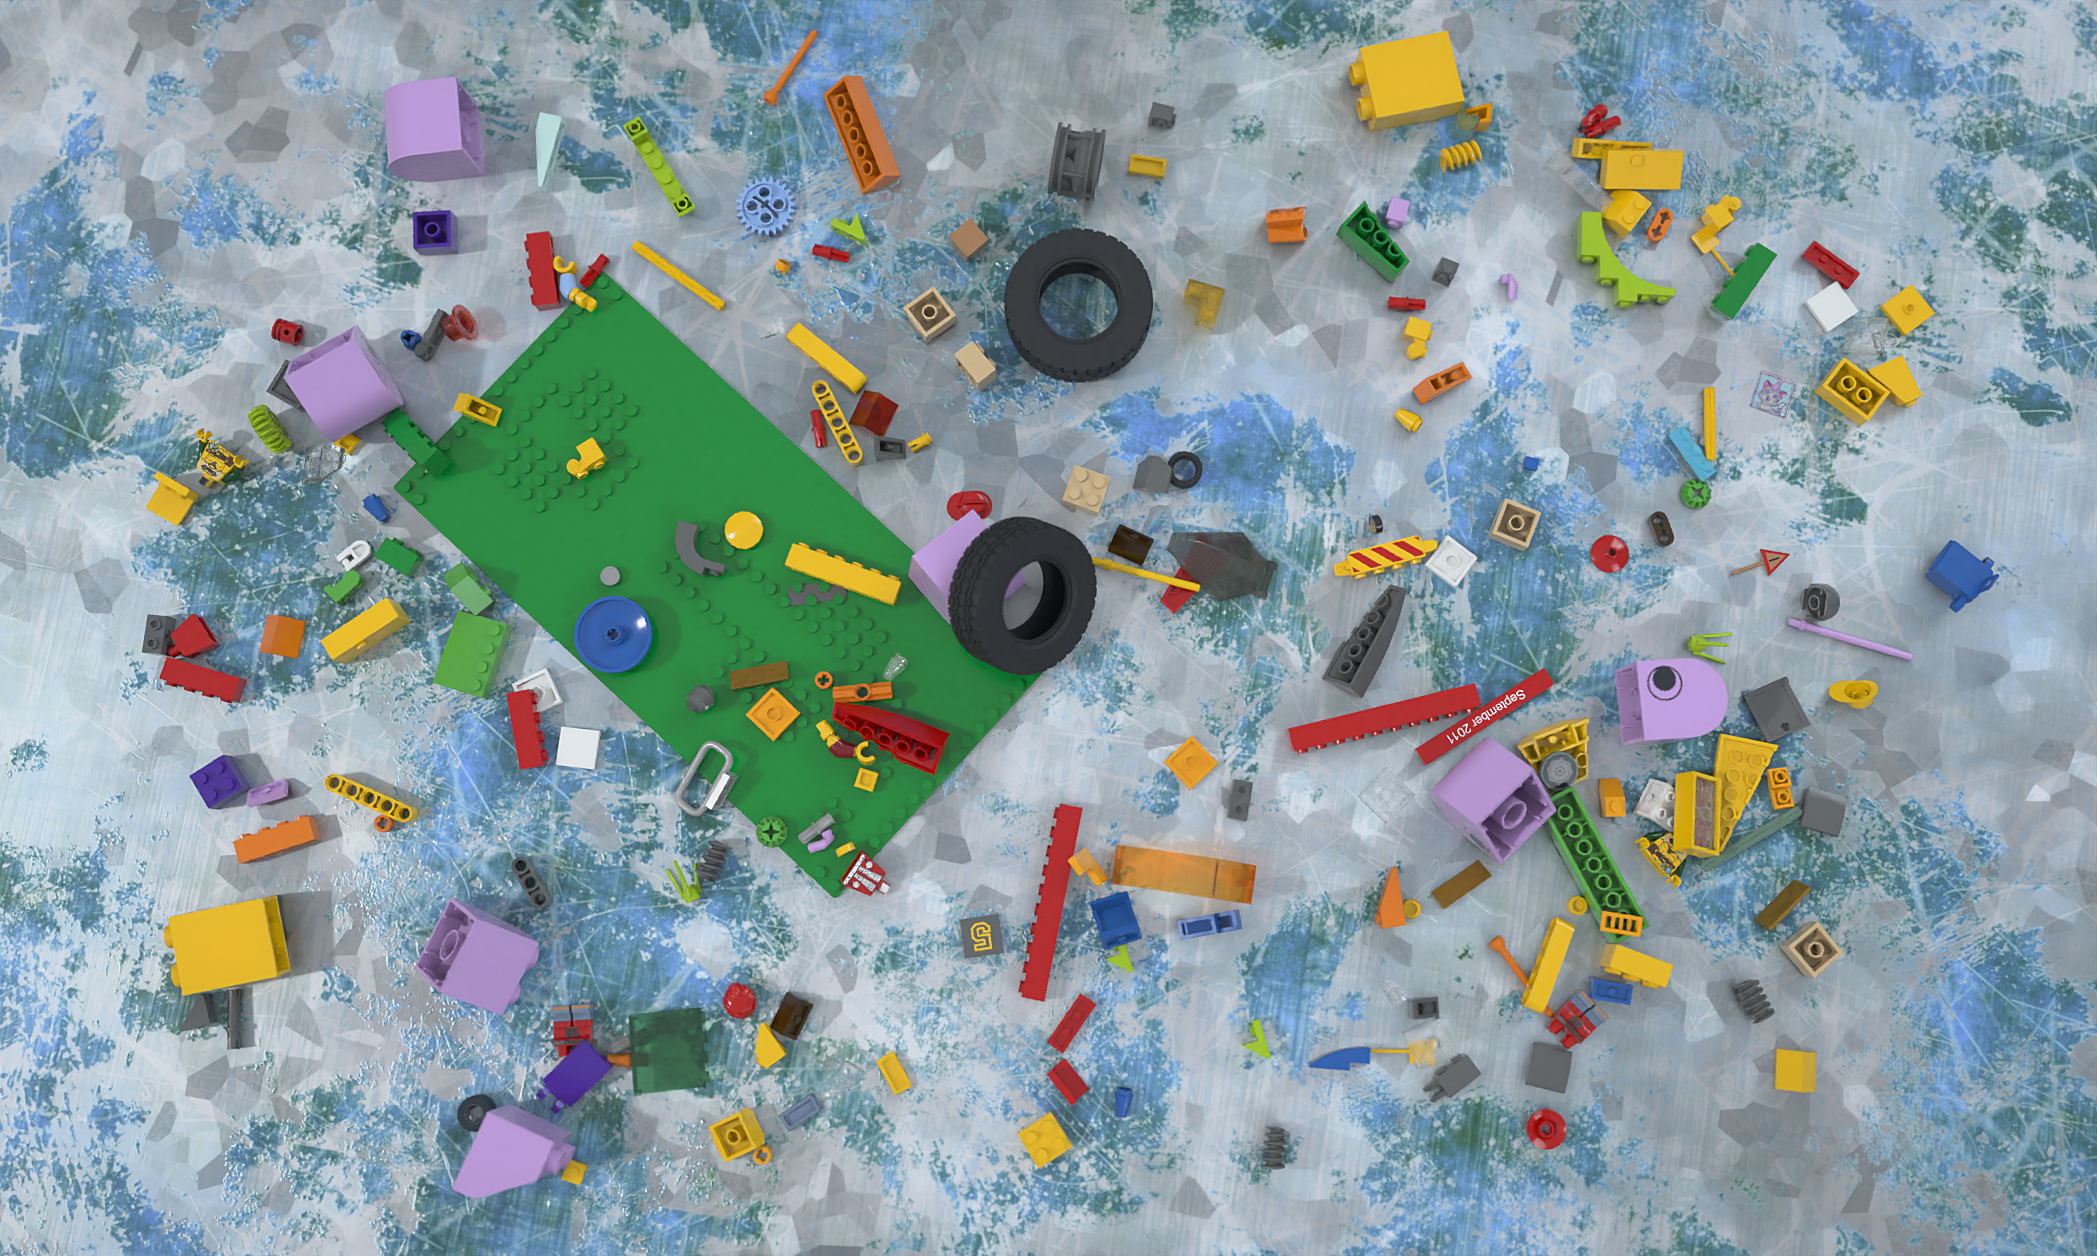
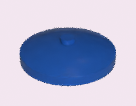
M620 596L603 597L590 603L578 617L574 629V642L580 657L589 666L604 673H622L636 667L648 654L653 639L651 621L646 612L634 601Z

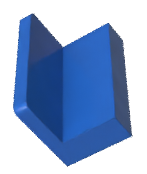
M1589 976L1588 980L1592 982L1590 998L1625 1005L1631 1004L1633 985Z

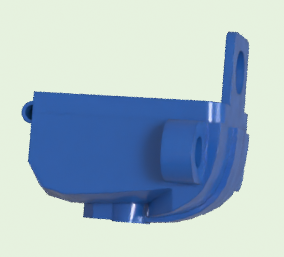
M1950 540L1944 546L1925 573V577L1932 584L1950 596L1953 601L1949 608L1955 613L1960 611L1966 603L1972 602L1980 593L1989 590L2000 575H1993L1991 568L1995 562L1992 559L1986 557L1980 561L1962 545L1953 540Z

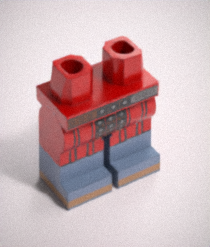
M1577 989L1550 1017L1552 1020L1546 1028L1553 1035H1557L1563 1030L1566 1035L1560 1040V1043L1566 1049H1570L1575 1044H1581L1609 1017L1594 1004L1595 1002L1583 990Z
M594 1004L551 1007L554 1023V1047L557 1046L559 1057H566L571 1052V1045H578L584 1038L590 1044L594 1043Z

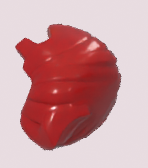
M731 983L724 994L723 1005L731 1017L745 1019L755 1012L757 998L749 986Z

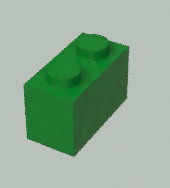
M386 537L374 557L402 574L413 578L424 560L419 556L420 552L412 547L406 549L403 547L404 542L395 537L393 540Z

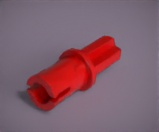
M1615 115L1604 121L1599 120L1597 124L1583 129L1584 136L1587 135L1585 138H1593L1600 134L1604 135L1606 131L1620 126V117Z
M816 243L813 246L812 255L826 258L828 261L836 260L848 263L850 260V253L836 250L833 246L826 247Z
M601 253L596 261L588 266L589 270L581 278L580 284L588 288L597 276H601V272L610 262V259Z
M1389 296L1388 308L1404 309V311H1407V309L1425 310L1426 300L1412 299L1408 296L1406 298Z
M819 409L812 410L810 412L813 427L811 431L814 433L815 447L820 448L821 444L822 447L828 446L825 436L826 427L823 424L822 412Z

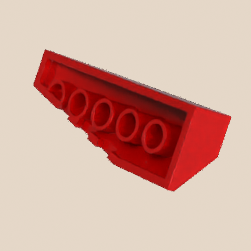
M835 702L831 717L847 729L859 732L866 741L870 739L878 744V748L882 751H889L895 755L893 758L932 775H935L950 736V733L915 719L857 704Z

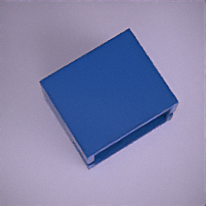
M1526 456L1522 469L1533 472L1537 471L1540 459Z

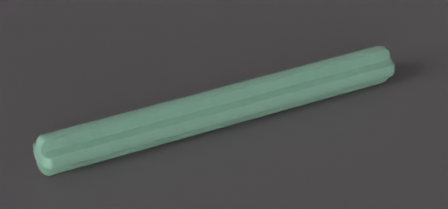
M1798 806L1793 807L1723 849L1722 852H1719V856H1713L1701 862L1702 869L1705 872H1709L1803 815L1802 810Z

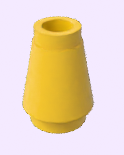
M1401 407L1394 415L1409 432L1413 431L1416 433L1424 421L1421 419V416Z

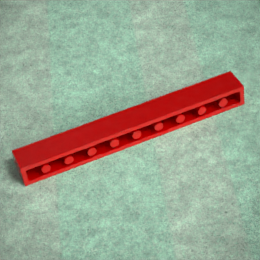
M1473 683L1288 728L1286 733L1291 752L1296 751L1297 755L1309 752L1308 748L1315 747L1316 750L1327 748V744L1334 742V745L1346 743L1345 739L1353 738V741L1364 739V735L1369 733L1372 736L1383 734V730L1390 729L1391 732L1401 730V726L1409 724V727L1421 725L1420 721L1427 720L1428 723L1438 721L1439 716L1446 715V718L1458 716L1457 712L1465 711V714L1475 712L1476 707L1481 706L1476 684Z
M1061 803L1059 807H1055L1053 818L1057 819L1056 825L1051 826L1049 836L1053 838L1052 845L1047 846L1045 856L1049 857L1048 865L1044 864L1042 871L1045 881L1044 884H1040L1038 891L1041 901L1036 903L1034 914L1038 915L1036 923L1032 922L1030 934H1034L1033 941H1028L1026 953L1030 954L1029 961H1024L1022 973H1026L1025 981H1020L1018 991L1022 993V998L1045 1002L1071 870L1068 859L1074 855L1083 810L1081 807Z

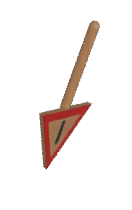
M1760 549L1763 561L1731 571V574L1734 575L1765 565L1767 575L1770 576L1790 554Z

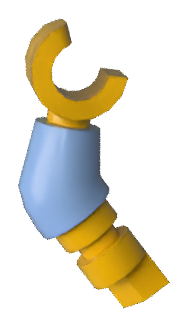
M556 256L553 260V266L561 274L560 292L562 296L568 301L576 302L580 307H584L592 312L597 306V301L582 292L579 286L576 285L574 275L578 270V265L571 261L568 267L563 268L565 265L564 260L560 256Z

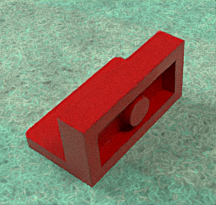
M1065 1058L1046 1073L1071 1106L1089 1090V1087Z

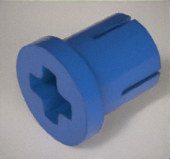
M404 330L400 335L404 346L410 351H414L416 345L421 343L423 339L420 334L412 330Z

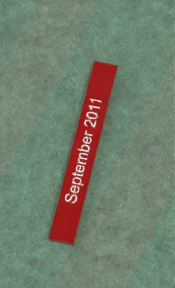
M1543 668L1414 750L1423 764L1427 765L1554 685V682Z

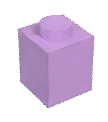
M1392 196L1383 223L1387 224L1390 228H1402L1410 201Z

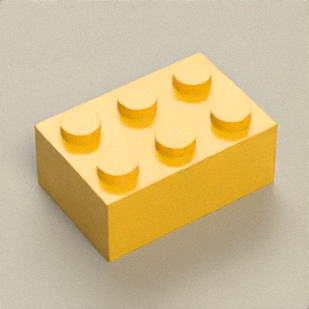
M1845 357L1834 364L1814 390L1817 395L1859 426L1870 420L1890 393L1888 389Z
M1608 943L1605 945L1599 966L1604 967V971L1619 976L1623 974L1622 978L1638 983L1642 981L1641 985L1658 990L1659 987H1667L1673 965L1618 944Z

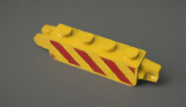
M1414 535L1350 552L1344 561L1333 565L1335 577L1349 576V578L1355 577L1358 580L1367 577L1366 574L1373 572L1374 575L1384 573L1387 568L1392 567V570L1400 569L1406 563L1411 565L1419 564L1422 562L1421 559L1426 557V554L1436 550L1438 543L1433 539L1422 541L1421 537Z

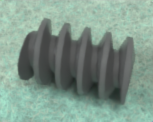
M715 840L708 842L712 848H705L708 855L701 856L705 863L699 862L698 865L702 869H695V872L699 877L716 884L712 878H719V875L715 871H722L723 868L719 863H726L722 856H729L726 849H732V847Z
M1749 979L1734 986V989L1741 988V991L1737 994L1738 996H1745L1741 1002L1749 1003L1745 1010L1753 1011L1749 1015V1018L1756 1017L1753 1024L1765 1021L1775 1013L1773 1008H1769L1771 1006L1770 1001H1765L1767 995L1761 994L1763 988L1757 987L1760 983L1757 979Z
M1266 1125L1265 1127L1271 1131L1264 1133L1269 1140L1263 1141L1268 1148L1262 1149V1152L1266 1153L1267 1156L1261 1157V1160L1265 1161L1266 1164L1260 1166L1273 1170L1284 1169L1285 1165L1280 1161H1285L1286 1157L1281 1153L1288 1151L1283 1145L1289 1144V1141L1284 1137H1289L1290 1133L1283 1128Z

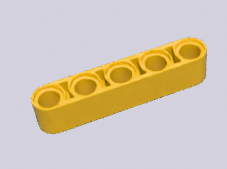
M797 322L785 336L790 343L856 394L868 380L862 372Z
M823 380L814 382L812 392L847 462L852 467L860 466L864 461L863 453L828 384ZM818 388H826L825 393L818 394ZM827 404H834V408L831 411L825 410ZM836 420L843 421L840 427L833 426ZM846 436L851 438L848 444L841 442ZM858 453L859 458L857 460H850L851 454Z
M330 774L325 779L324 784L329 791L399 822L412 823L418 817V811L414 806L346 776ZM338 778L340 783L339 786L335 788L333 783L334 780ZM353 786H356L357 793L353 796L351 789ZM370 794H373L375 797L372 803L368 801ZM390 801L392 803L391 810L387 811L386 804ZM406 809L410 812L407 819L403 817V812Z
M1554 917L1551 920L1524 991L1521 1005L1540 1014L1545 1010L1574 932L1575 926L1558 917Z

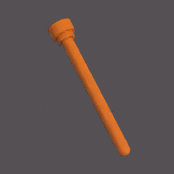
M816 30L810 32L773 89L766 91L762 99L767 104L775 106L778 102L779 92L817 37L818 33Z
M1498 935L1488 945L1493 951L1495 950L1501 954L1526 988L1529 981L1528 977L1505 948L1506 941L1501 935ZM1547 1004L1543 1012L1546 1016L1551 1017L1553 1011Z

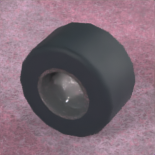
M482 1094L466 1098L461 1102L457 1111L459 1124L467 1131L478 1132L487 1112L496 1109L494 1101Z

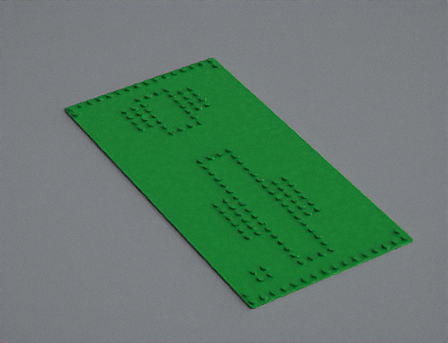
M601 272V276H597L593 283L582 291L597 301L596 308L590 312L586 308L577 305L576 302H572L479 398L502 409L496 427L462 415L435 443L453 462L438 477L431 473L427 475L417 462L394 485V490L690 765L705 742L716 741L726 747L733 756V764L729 772L738 775L726 798L756 826L764 818L771 816L780 818L786 824L787 837L778 847L833 898H837L847 887L841 883L840 879L859 851L863 850L873 859L1043 672L1027 676L1013 675L992 667L970 655L960 645L958 639H956L951 625L939 614L908 577L911 559L915 553L605 272ZM593 437L608 461L604 462L605 465L599 469L587 471L588 475L583 479H578L577 476L572 475L567 470V463L572 459L579 462L581 455L576 447ZM741 511L756 515L763 526V533L759 542L747 550L731 545L725 535V525L728 519ZM679 520L700 527L701 530L697 539L698 554L703 559L725 565L728 568L726 575L714 576L709 574V570H707L706 577H703L693 572L681 560L675 544V534ZM804 543L810 546V550L816 551L820 549L827 552V556L834 558L837 555L846 559L845 562L849 564L856 562L863 565V569L870 571L873 568L880 571L881 575L885 577L892 575L899 578L902 587L895 606L846 589L847 599H844L842 594L837 593L833 596V601L817 602L815 595H808L806 597L807 604L789 606L790 599L787 587H792L794 593H801L803 585L819 583V589L822 592H827L830 589L828 582L785 566L792 544ZM609 566L615 567L620 572V580L613 586L604 584L600 577L602 570ZM620 596L630 599L646 612L651 621L653 639L650 650L640 664L626 672L612 674L592 668L580 657L575 646L574 629L578 617L590 603L603 597ZM787 661L790 680L732 690L731 671ZM825 671L832 676L833 684L830 688L820 689L816 685L815 677L819 672ZM823 675L821 679L819 678L822 686H825L826 682L829 683L826 675ZM891 682L893 699L852 702L850 704L897 713L950 733L945 752L935 775L893 758L895 755L887 750L882 751L878 748L879 745L870 739L868 741V748L863 749L861 755L865 758L872 755L876 757L875 762L870 765L861 764L856 756L853 759L833 756L828 750L827 740L824 741L821 738V732L816 727L822 720H826L835 731V736L838 735L845 742L855 744V747L862 742H867L856 730L851 731L831 718L834 708L833 687L858 685L860 683ZM697 685H707L715 694L714 704L704 713L697 711L693 713L686 706L688 703L686 695ZM772 687L801 713L775 741H772L746 716L752 707ZM861 688L858 691L860 698H864L868 694L866 688ZM710 748L696 771L713 785L725 764V757L715 749ZM860 768L879 773L873 792L854 786ZM829 813L835 823L825 830H832L834 840L826 849L810 853L808 844L823 839V836L818 834L812 840L803 844L798 835L810 827L812 822L815 823ZM771 823L770 830H766L764 833L769 834L772 840L773 834L780 833V831L774 830ZM853 842L855 850L841 857L837 856L836 849Z

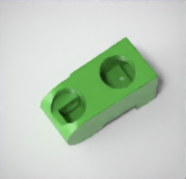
M350 570L345 572L342 580L335 586L329 584L323 590L337 604L343 605L363 586L364 577L360 573Z

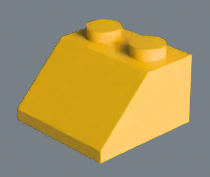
M1615 189L1598 212H1601V219L1604 225L1622 238H1625L1652 202L1636 191Z

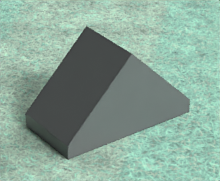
M874 436V455L876 460L905 459V440Z
M209 993L199 995L181 1026V1031H190L218 1022L212 995Z
M1438 997L1407 998L1408 1018L1418 1020L1439 1017Z

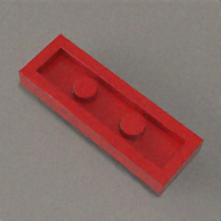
M1815 240L1811 242L1801 256L1832 280L1837 281L1846 290L1851 287L1860 275L1858 271Z
M1080 993L1047 1040V1043L1063 1054L1096 1004Z

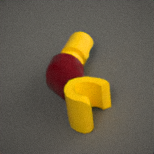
M822 720L816 725L821 732V738L824 741L827 740L828 750L833 756L853 759L856 756L858 761L864 765H870L875 762L876 757L873 755L868 758L861 755L862 750L868 748V741L862 742L855 747V744L845 742L838 735L835 736V731L826 720Z

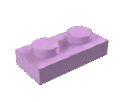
M284 778L249 789L246 803L251 808L276 799H282L288 795L289 783Z

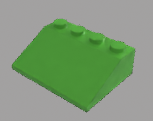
M458 610L433 683L488 700L513 627Z

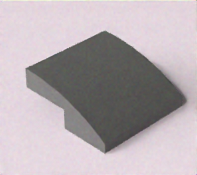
M1809 786L1805 793L1804 807L1801 809L1803 815L1800 816L1799 827L1838 837L1844 819L1847 797Z
M1534 1042L1531 1047L1530 1064L1527 1065L1525 1084L1564 1094L1569 1079L1573 1052Z

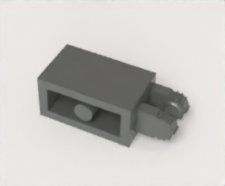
M1458 1053L1450 1059L1451 1063L1446 1067L1444 1065L1439 1067L1435 1071L1436 1075L1433 1076V1080L1423 1087L1425 1093L1431 1091L1436 1085H1439L1441 1088L1431 1097L1433 1103L1445 1094L1447 1097L1452 1098L1482 1074L1467 1054Z

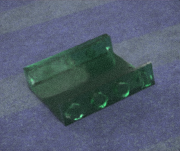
M700 1007L628 1014L634 1096L701 1087L707 1088L706 1083H710L709 1071H705V1063H708V1051H704V1043H707V1033L702 1029V1023H706L705 1011H701Z

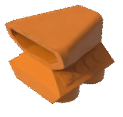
M1306 207L1269 210L1266 213L1269 243L1306 241L1309 237L1307 228L1303 223L1307 215Z

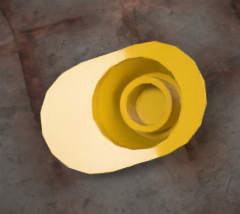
M1869 680L1838 681L1830 686L1828 692L1834 700L1846 702L1855 709H1862L1874 704V697L1879 689L1875 682Z

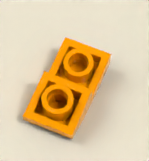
M1787 767L1768 769L1767 781L1773 811L1793 808L1795 805L1790 791L1792 783Z

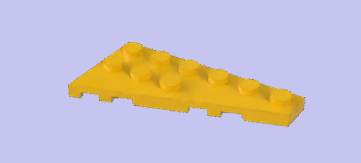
M1719 734L1712 774L1713 777L1722 779L1719 852L1723 851L1736 822L1740 819L1744 807L1752 797L1765 768L1768 767L1770 759L1779 745Z

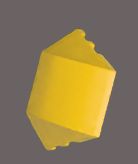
M1588 717L1560 721L1526 735L1516 745L1538 775L1539 766L1544 757L1546 758L1553 751H1563L1570 754L1578 764V775L1573 784L1589 778V754H1587V742L1589 741V736L1587 735Z

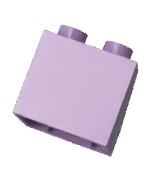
M450 897L414 968L438 992L503 1015L507 1005H513L519 997L521 990L519 981L525 969H531L538 959L539 949L537 946L539 942L524 930L469 903Z
M511 1104L491 1110L485 1116L452 1189L476 1199L537 1181L550 1173L556 1175L560 1168L564 1170L567 1168L574 1155L576 1147L568 1144L573 1132Z

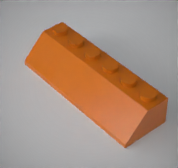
M843 76L823 96L862 194H867L890 185L901 175L862 77Z

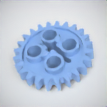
M765 177L762 178V182L755 178L756 184L754 185L749 181L750 187L746 188L743 186L742 188L745 193H738L741 199L736 200L739 206L735 207L737 212H740L737 214V217L741 219V225H746V231L751 229L752 235L758 232L759 237L766 233L767 238H769L772 232L777 236L778 230L784 233L782 227L789 228L788 221L794 222L791 215H796L794 208L797 205L793 202L795 197L791 195V189L786 190L787 185L785 183L781 185L779 179L774 183L772 177L769 179V182H766ZM764 192L770 193L769 196L765 198L761 197L762 193ZM757 197L764 206H769L770 210L779 217L776 218L775 216H773V214L767 208H763L761 203L753 198ZM777 204L784 205L781 209H775ZM751 206H757L756 210L749 211ZM766 217L771 218L770 222L764 223L762 221Z

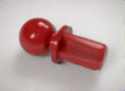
M1604 104L1596 105L1581 120L1582 126L1590 127L1605 118L1608 114L1607 106Z

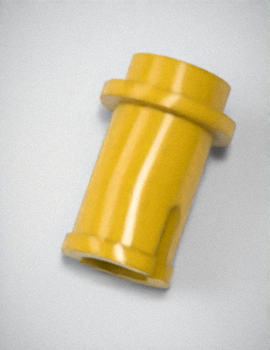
M927 432L908 442V445L912 447L917 444V446L911 448V451L915 453L927 445L931 446L930 443L933 441Z

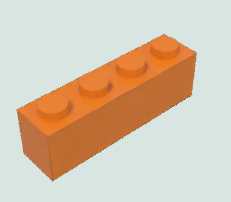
M305 814L296 817V821L290 823L289 821L279 822L276 824L277 827L272 829L264 827L259 829L256 834L246 833L240 835L238 840L233 841L239 864H248L321 840L315 817H308Z

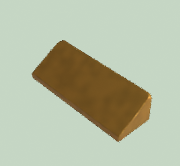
M787 661L731 671V688L735 691L790 680Z
M1477 860L1432 891L1431 894L1440 907L1445 909L1492 875Z
M1792 880L1755 918V921L1764 930H1773L1811 891V888L1797 880Z

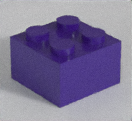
M451 210L413 212V249L419 255L458 254L457 217Z
M221 755L189 776L208 809L218 810L251 789L233 757L228 755Z

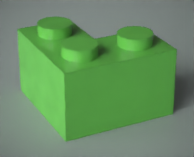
M461 561L443 577L449 590L476 616L493 602L490 596L492 592L485 584L481 586L478 583L479 578L475 575V570L469 564L465 566Z

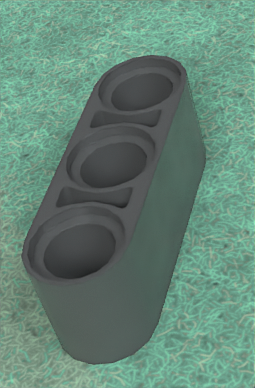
M528 857L515 858L511 864L512 871L532 906L535 908L549 907L552 903V895L533 861ZM521 861L526 862V868L524 871H521L519 869V863ZM533 877L536 884L533 888H530L528 881ZM541 894L545 896L543 905L538 903V897Z

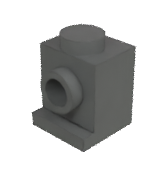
M1153 102L1148 126L1151 127L1152 124L1159 128L1174 126L1177 117L1174 114L1175 107Z
M1442 257L1431 280L1449 287L1457 272L1459 263Z

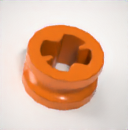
M819 672L815 677V683L820 689H828L833 684V678L828 672ZM823 675H826V678L829 679V683L826 682L825 686H822V683L819 682V678H823Z
M379 815L374 820V827L379 832H389L394 827V820L386 815ZM383 818H385L384 820L388 821V824L385 825V829H383V826H380V823L383 822Z

